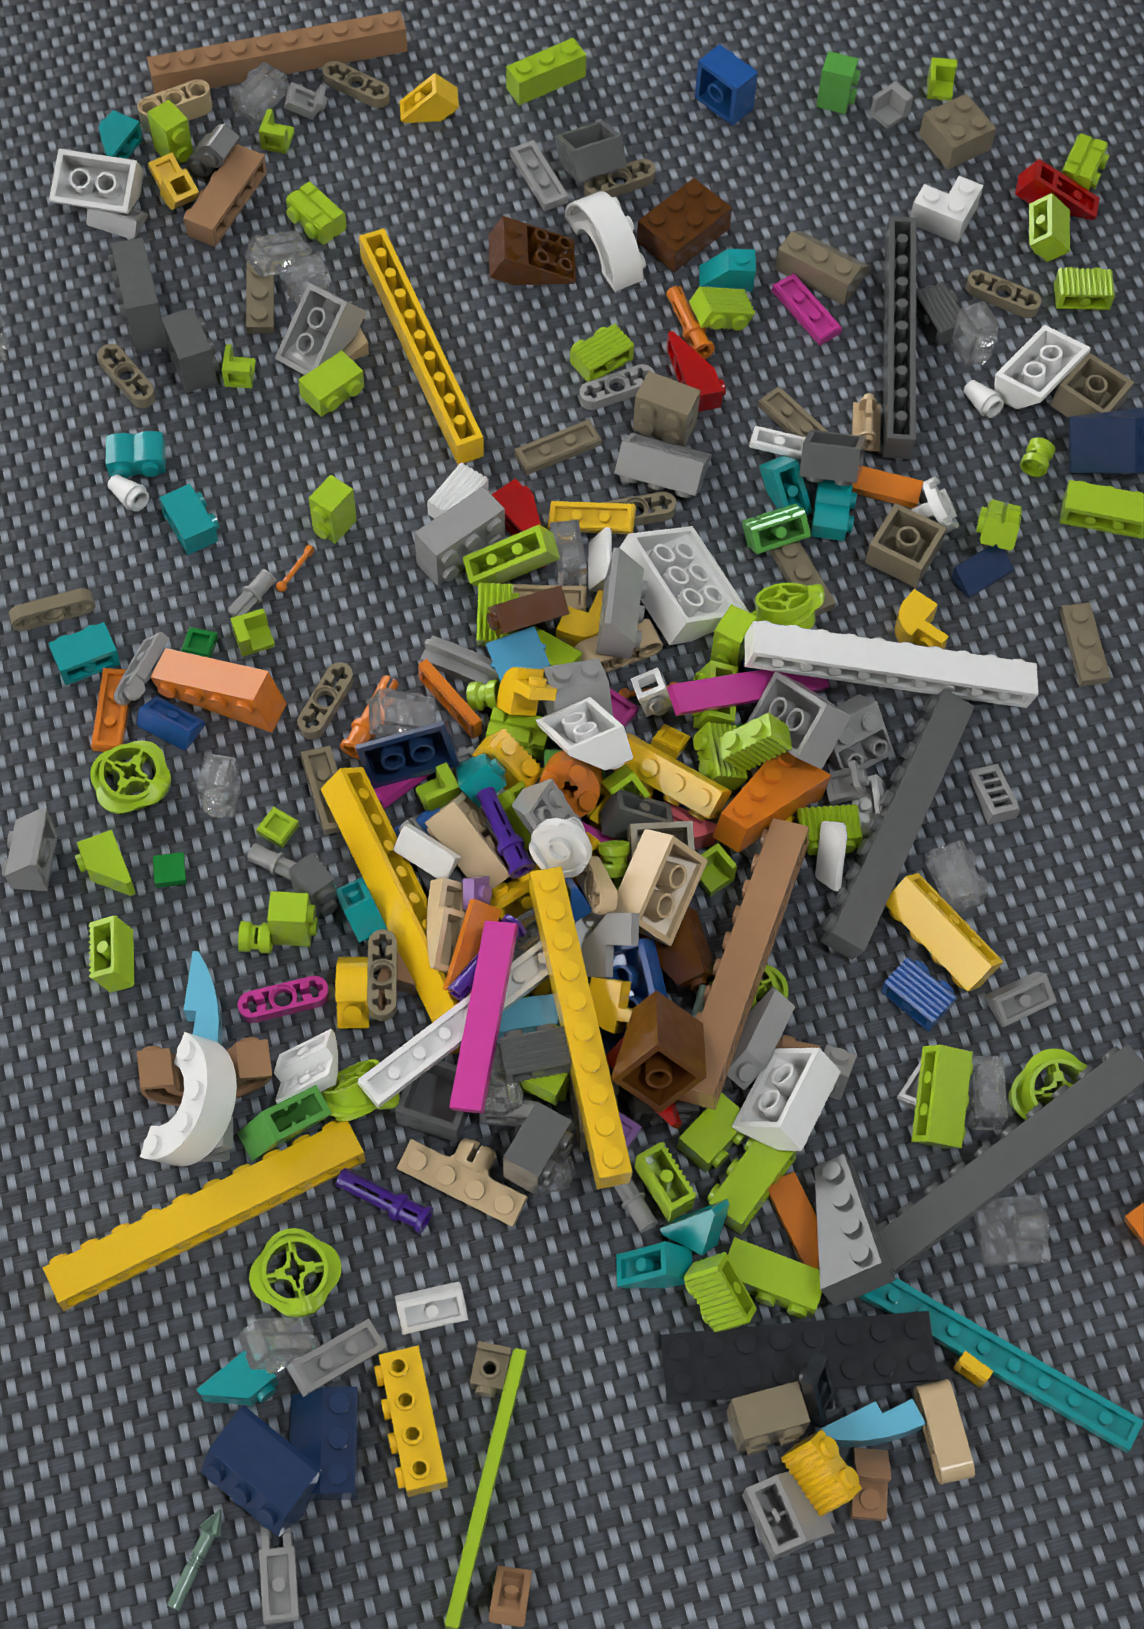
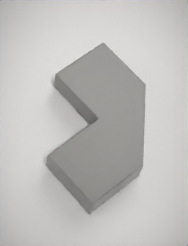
M607 913L582 944V956L587 977H613L614 945L638 946L639 913Z

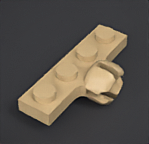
M465 1138L461 1140L456 1152L451 1157L414 1139H410L396 1168L512 1227L515 1226L528 1199V1196L494 1180L490 1176V1169L496 1159V1154L491 1148L483 1145L480 1146V1143L473 1139Z

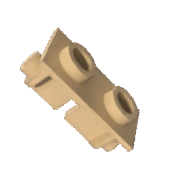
M870 393L864 394L860 403L853 402L852 435L866 436L865 451L880 452L881 404H877L876 398Z

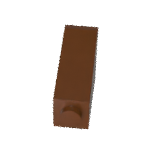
M560 585L488 607L487 621L492 631L495 630L497 636L570 613L562 586Z
M688 907L672 945L668 946L656 940L654 942L660 967L677 985L692 991H698L701 984L709 985V982L714 980L713 968L715 964L697 910ZM639 933V939H652Z

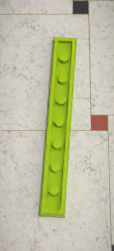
M515 1348L512 1352L445 1620L446 1629H460L524 1371L527 1350Z

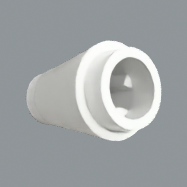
M971 380L964 387V394L967 395L982 416L992 418L1003 408L1004 401L1001 399L1000 393L975 380Z
M114 475L108 481V488L126 509L140 511L147 505L149 494L143 485L120 475Z

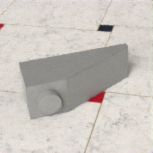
M774 987L750 1011L727 1075L743 1090L767 1066L795 1008Z

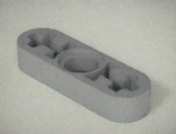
M640 364L586 382L580 388L579 402L587 410H596L634 397L643 382L638 377L641 376L645 379L648 371L655 372L650 366ZM620 383L625 388L617 392L611 390L610 385ZM591 393L596 398H592L590 395L587 396V394Z

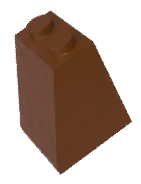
M656 990L633 1008L612 1073V1081L661 1113L707 1077L703 1023Z

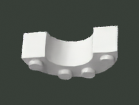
M598 191L569 203L565 210V219L576 235L587 232L591 237L600 257L602 274L614 292L643 281V268L646 267V262L643 255L639 252L633 234V222L629 216H625L622 212L618 199L616 197L612 198L603 191Z
M184 1032L174 1060V1064L180 1068L184 1077L182 1103L168 1123L150 1127L140 1157L179 1167L199 1162L218 1144L231 1120L237 1088L234 1065L225 1048L213 1040Z

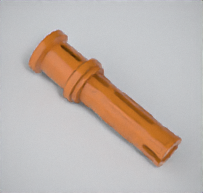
M671 287L667 291L666 296L683 327L682 336L684 341L689 343L690 347L704 359L710 357L714 353L715 346L712 341L708 340L706 328H701L682 287Z
M387 675L382 676L361 717L352 722V730L349 736L340 743V749L346 755L354 759H360L355 745L375 738L377 734L376 724L394 692L399 687V683L395 679L392 680L387 688L386 686L391 677Z

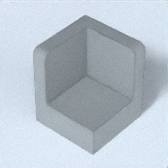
M895 81L873 96L870 115L885 128L889 129L910 115L914 96Z

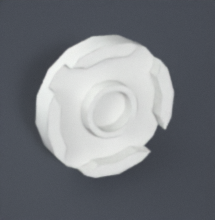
M934 476L923 482L928 502L911 510L928 519L935 517L939 524L947 527L946 533H949L959 527V523L952 521L957 515L945 488L939 491L936 485L940 481Z
M576 817L566 820L560 818L546 819L538 824L531 835L529 851L535 863L542 870L562 866L564 878L575 877L582 873L592 857L591 843L585 833L582 822Z

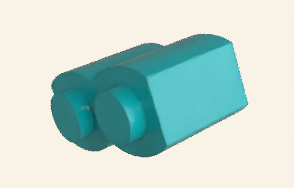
M145 431L137 434L116 433L106 436V468L109 476L120 475L121 477L128 478L139 474L154 477L165 473L166 443L163 433Z
M823 479V482H818L811 537L845 541L846 533H852L854 516H849L850 509H855L857 493L852 492L853 483L849 486L835 484L834 480Z

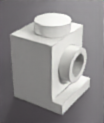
M659 668L631 678L638 701L646 717L650 715H663L667 712L668 708L673 706ZM657 681V687L643 692L642 687Z

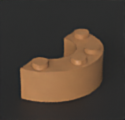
M247 1037L240 1040V1042H235L231 1048L226 1050L231 1057L235 1069L236 1098L257 1091L272 1078L268 1039L259 1040L256 1037ZM148 1046L137 1051L140 1090L143 1096L151 1101L180 1106L184 1094V1077L180 1068L174 1064L176 1055L171 1052L170 1048L162 1049L160 1046Z

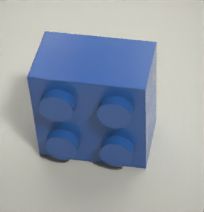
M719 44L698 60L695 99L733 126L753 110L758 72L735 56L733 52L728 51Z

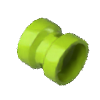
M1032 438L1027 445L1026 454L1023 455L1021 460V470L1032 477H1043L1046 475L1049 461L1052 460L1055 453V446L1047 439Z
M499 679L489 680L486 684H483L481 681L468 684L466 692L467 702L473 711H483L488 706L491 709L496 707L501 683Z
M614 840L599 843V854L603 857L602 863L610 878L624 877L630 864L627 861V856L630 854V842Z
M241 921L238 932L239 952H250L253 949L259 950L260 953L271 954L273 942L268 923L263 922L260 925H254L249 921Z

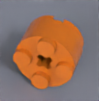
M564 750L555 753L546 763L539 783L552 778L557 787L563 792L566 801L579 818L583 817L594 809L598 802L603 781L602 769L571 757Z

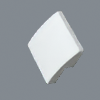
M332 1029L279 1054L274 1074L281 1082L275 1100L277 1104L314 1085H317L320 1092L336 1085L338 1049L335 1033Z

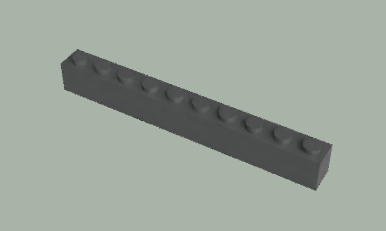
M889 216L885 234L883 458L911 459L916 441V218Z
M945 688L936 696L931 695L923 707L926 713L923 718L919 719L912 731L915 737L912 742L910 741L902 752L901 757L904 758L902 765L895 769L890 780L893 782L891 789L884 793L879 802L882 810L880 814L877 813L872 818L868 829L871 830L869 837L865 838L858 847L857 854L860 856L857 863H853L846 873L845 878L848 880L846 887L842 888L834 899V904L837 905L834 913H830L822 925V929L825 932L820 942L851 960L862 954L869 943L975 707Z
M1127 1044L1121 1049L1115 1046L1102 1057L1104 1061L1095 1069L1092 1065L1085 1068L1077 1075L1078 1082L1070 1088L1065 1084L1051 1095L1053 1101L1045 1107L1038 1104L1025 1115L1027 1117L1025 1122L1019 1126L1015 1123L1011 1124L1000 1134L1002 1138L993 1146L988 1142L974 1153L976 1159L968 1165L961 1162L948 1173L950 1178L940 1185L938 1181L933 1183L923 1191L922 1194L925 1196L915 1205L910 1201L896 1212L899 1217L888 1224L886 1221H883L877 1225L894 1276L1143 1088L1144 1062L1131 1046Z

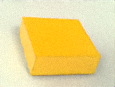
M664 724L652 738L650 745L677 759L688 745L690 736Z
M967 1351L962 1354L953 1367L955 1371L978 1388H982L994 1372Z

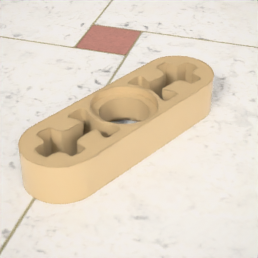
M592 856L583 872L576 876L577 881L594 914L606 915L607 913H614L618 899L617 890L601 859L597 856Z

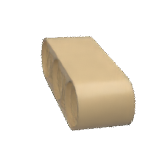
M200 79L141 99L137 105L142 129L148 133H151L147 112L167 100H170L185 115L188 121L206 115L212 110L209 84Z
M643 619V622L638 623L637 630L642 631L639 649L634 648L631 659L596 653L598 635L581 641L574 648L583 652L581 661L599 658L606 673L657 654L662 649L663 644L651 620Z
M945 1379L914 1386L915 1403L926 1423L923 1427V1432L939 1484L975 1477L973 1458L950 1381Z

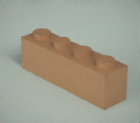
M238 144L235 146L219 170L212 174L207 187L200 191L197 201L192 208L186 211L184 223L188 237L216 248L267 174L265 155Z

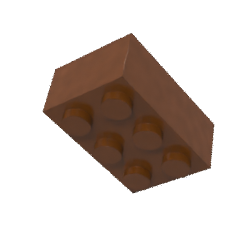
M693 178L638 220L636 242L675 273L730 229L732 207L697 179Z

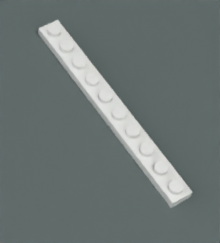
M592 909L589 914L575 922L581 952L582 944L605 916L594 914ZM541 941L512 962L503 1012L549 978ZM471 994L358 1079L357 1084L377 1108L381 1107L461 1045Z

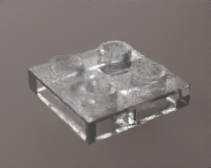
M1040 1195L996 1198L975 1214L983 1267L1049 1262L1051 1259L1048 1245L1050 1236L1049 1220L1046 1211H1042Z

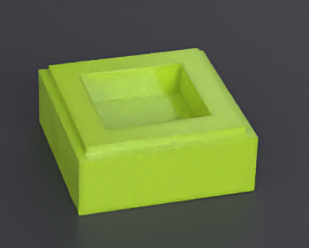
M273 806L257 827L256 832L266 840L283 848L299 827V821Z

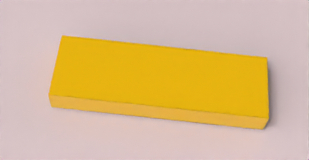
M551 501L548 529L555 532L600 533L608 527L612 530V534L633 533L636 506L624 503Z

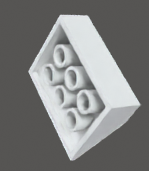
M693 526L630 533L619 547L644 568L643 581H648L645 599L641 598V601L669 645L692 642L714 632L731 604L749 612Z

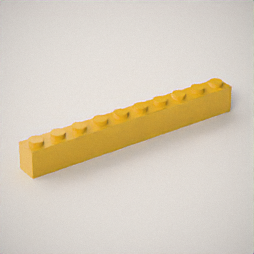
M385 229L360 235L361 259L457 465L484 457L483 435Z
M340 768L321 788V791L387 929L396 937L398 952L414 980L417 992L433 1023L461 1001L456 999L450 992L443 990L447 973L430 968L427 947L428 899L409 860L393 851L398 838L364 768ZM461 1045L450 1054L460 1053Z
M562 866L532 871L529 878V891L560 1027L564 1026L572 1062L570 1072L596 1188L602 1189L630 1183L633 1171Z
M337 1120L329 1122L323 1126L322 1131L312 1136L303 1135L294 1140L292 1146L282 1151L280 1149L272 1150L263 1156V1160L253 1165L244 1164L239 1166L232 1172L233 1175L222 1180L219 1178L213 1179L204 1184L202 1190L192 1195L190 1193L182 1194L175 1198L171 1205L161 1210L160 1208L149 1210L142 1215L141 1220L135 1223L121 1224L115 1227L110 1235L100 1240L98 1238L90 1239L84 1242L79 1250L69 1255L63 1253L55 1256L49 1261V1265L43 1267V1270L58 1304L63 1311H66L340 1175L344 1168L351 1170L365 1163L364 1151L349 1122H339Z

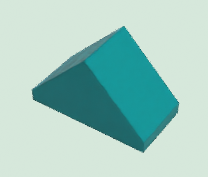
M727 1199L677 1217L661 1227L660 1231L662 1235L703 1256L718 1245L730 1204Z

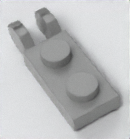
M159 632L143 640L120 679V683L114 692L115 694H113L117 704L124 706L129 704L131 700L135 701L142 697L141 695L145 692L144 684L150 679L153 673L152 668L160 660L164 647L169 640L163 632Z
M260 1525L262 1550H259L263 1624L272 1625L300 1621L296 1551L293 1546L292 1526L282 1534L283 1547L271 1549L272 1532Z

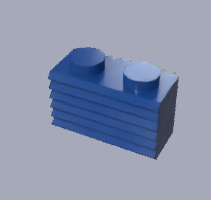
M909 957L885 980L881 989L882 995H885L887 999H890L892 1003H895L897 1007L905 1011L911 1019H914L926 1031H930L953 1006L957 998L953 994V988L943 980L938 982L929 974V969L925 964L918 960L912 961Z

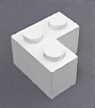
M958 176L948 194L924 184L913 203L910 217L916 218V227L958 243L978 207L983 185Z

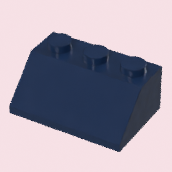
M448 720L355 745L373 789L435 773L436 766L446 762L449 768L460 766L455 740Z
M321 1387L304 1397L301 1393L291 1395L290 1443L322 1469L310 1501L358 1500L360 1395L357 1387Z
M244 1405L239 1408L208 1449L201 1469V1473L212 1484L218 1486L237 1505L243 1507L263 1527L268 1528L277 1537L305 1514L322 1471L319 1466Z

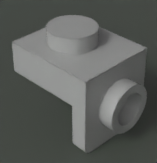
M291 82L287 90L284 108L313 120L318 111L323 112L326 106L327 97L324 96L326 86L321 84L317 91L314 92Z
M855 760L849 761V768L829 773L832 776L826 789L831 805L867 797L865 786L869 785L865 768H860Z
M827 1044L824 1053L841 1071L829 1097L841 1100L857 1055Z

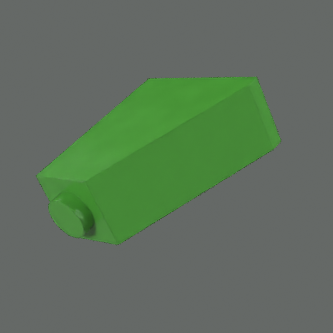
M314 1085L260 1112L237 1134L253 1162L268 1152L282 1147L332 1113L317 1085Z

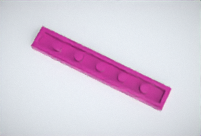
M762 669L671 684L667 690L676 716L756 703L760 700L775 671ZM779 672L800 682L814 692L825 691L830 687L828 680L824 678Z
M485 921L449 1106L453 1111L484 1114L518 933L516 923Z

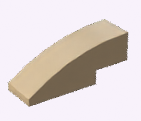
M444 877L431 880L427 908V947L430 968L448 973L466 910H463V883Z

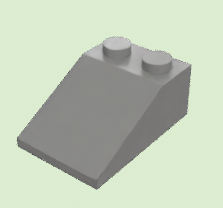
M309 283L274 359L306 375L341 350H344L356 336L367 311Z

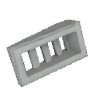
M994 764L969 770V776L987 824L1016 819L1020 808L999 765ZM993 774L994 778L982 781L980 779V776ZM997 784L998 786L990 789L985 788V786ZM997 793L1001 794V796L990 798L989 796ZM1004 802V806H994V804Z

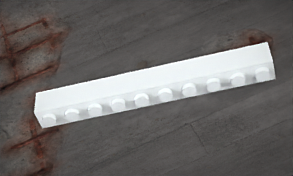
M753 621L745 634V667L934 695L939 694L945 688L962 699L1027 708L1038 696L1037 663L1025 662L1022 659H1003L995 655L984 656L970 654L967 651L944 650L936 646H917L910 642L897 643L886 641L882 638L870 639L858 637L855 634L830 633L823 629L810 630L796 625L772 624L769 621Z

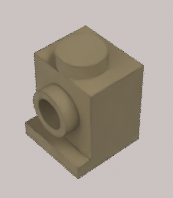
M478 1341L470 1378V1389H475V1394L487 1398H495V1394L502 1395L512 1356V1348ZM486 1365H493L496 1367V1372L489 1375L483 1369Z

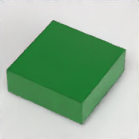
M189 627L181 652L212 658L218 641V633Z
M183 852L153 856L156 888L187 884Z

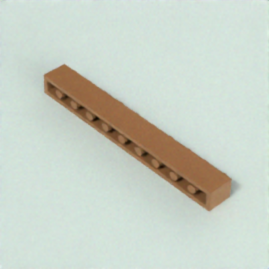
M399 10L147 57L154 93L156 94L196 79L206 81L209 84V88H216L322 68L330 61L349 63L407 52V35L403 17Z
M773 818L769 829L765 828L763 830L760 846H762L761 852L754 855L751 865L752 877L750 880L746 879L743 885L742 897L744 899L741 906L736 905L734 909L732 932L727 931L724 937V954L722 958L716 959L713 968V976H715L713 984L707 985L704 992V1009L702 1013L697 1012L695 1016L704 1026L707 1078L678 1099L680 1101L713 1110L717 1107L809 845V826Z

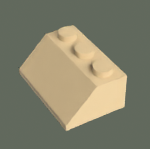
M461 792L425 822L428 826L427 831L430 837L461 856L456 867L463 871L466 875L465 878L489 876V885L493 889L510 877L508 874L509 867L504 856H500L497 851L499 843L485 825L487 820L485 812L481 807L478 808L464 792Z
M645 829L617 891L618 899L614 913H639V933L671 946L708 860L673 835Z

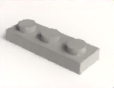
M534 140L510 148V157L544 212L568 203L567 192Z
M367 1319L291 1362L286 1368L304 1397L380 1353L386 1346L370 1319Z

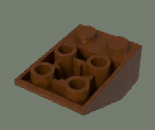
M502 216L488 234L490 278L512 285L575 284L574 239L506 216Z

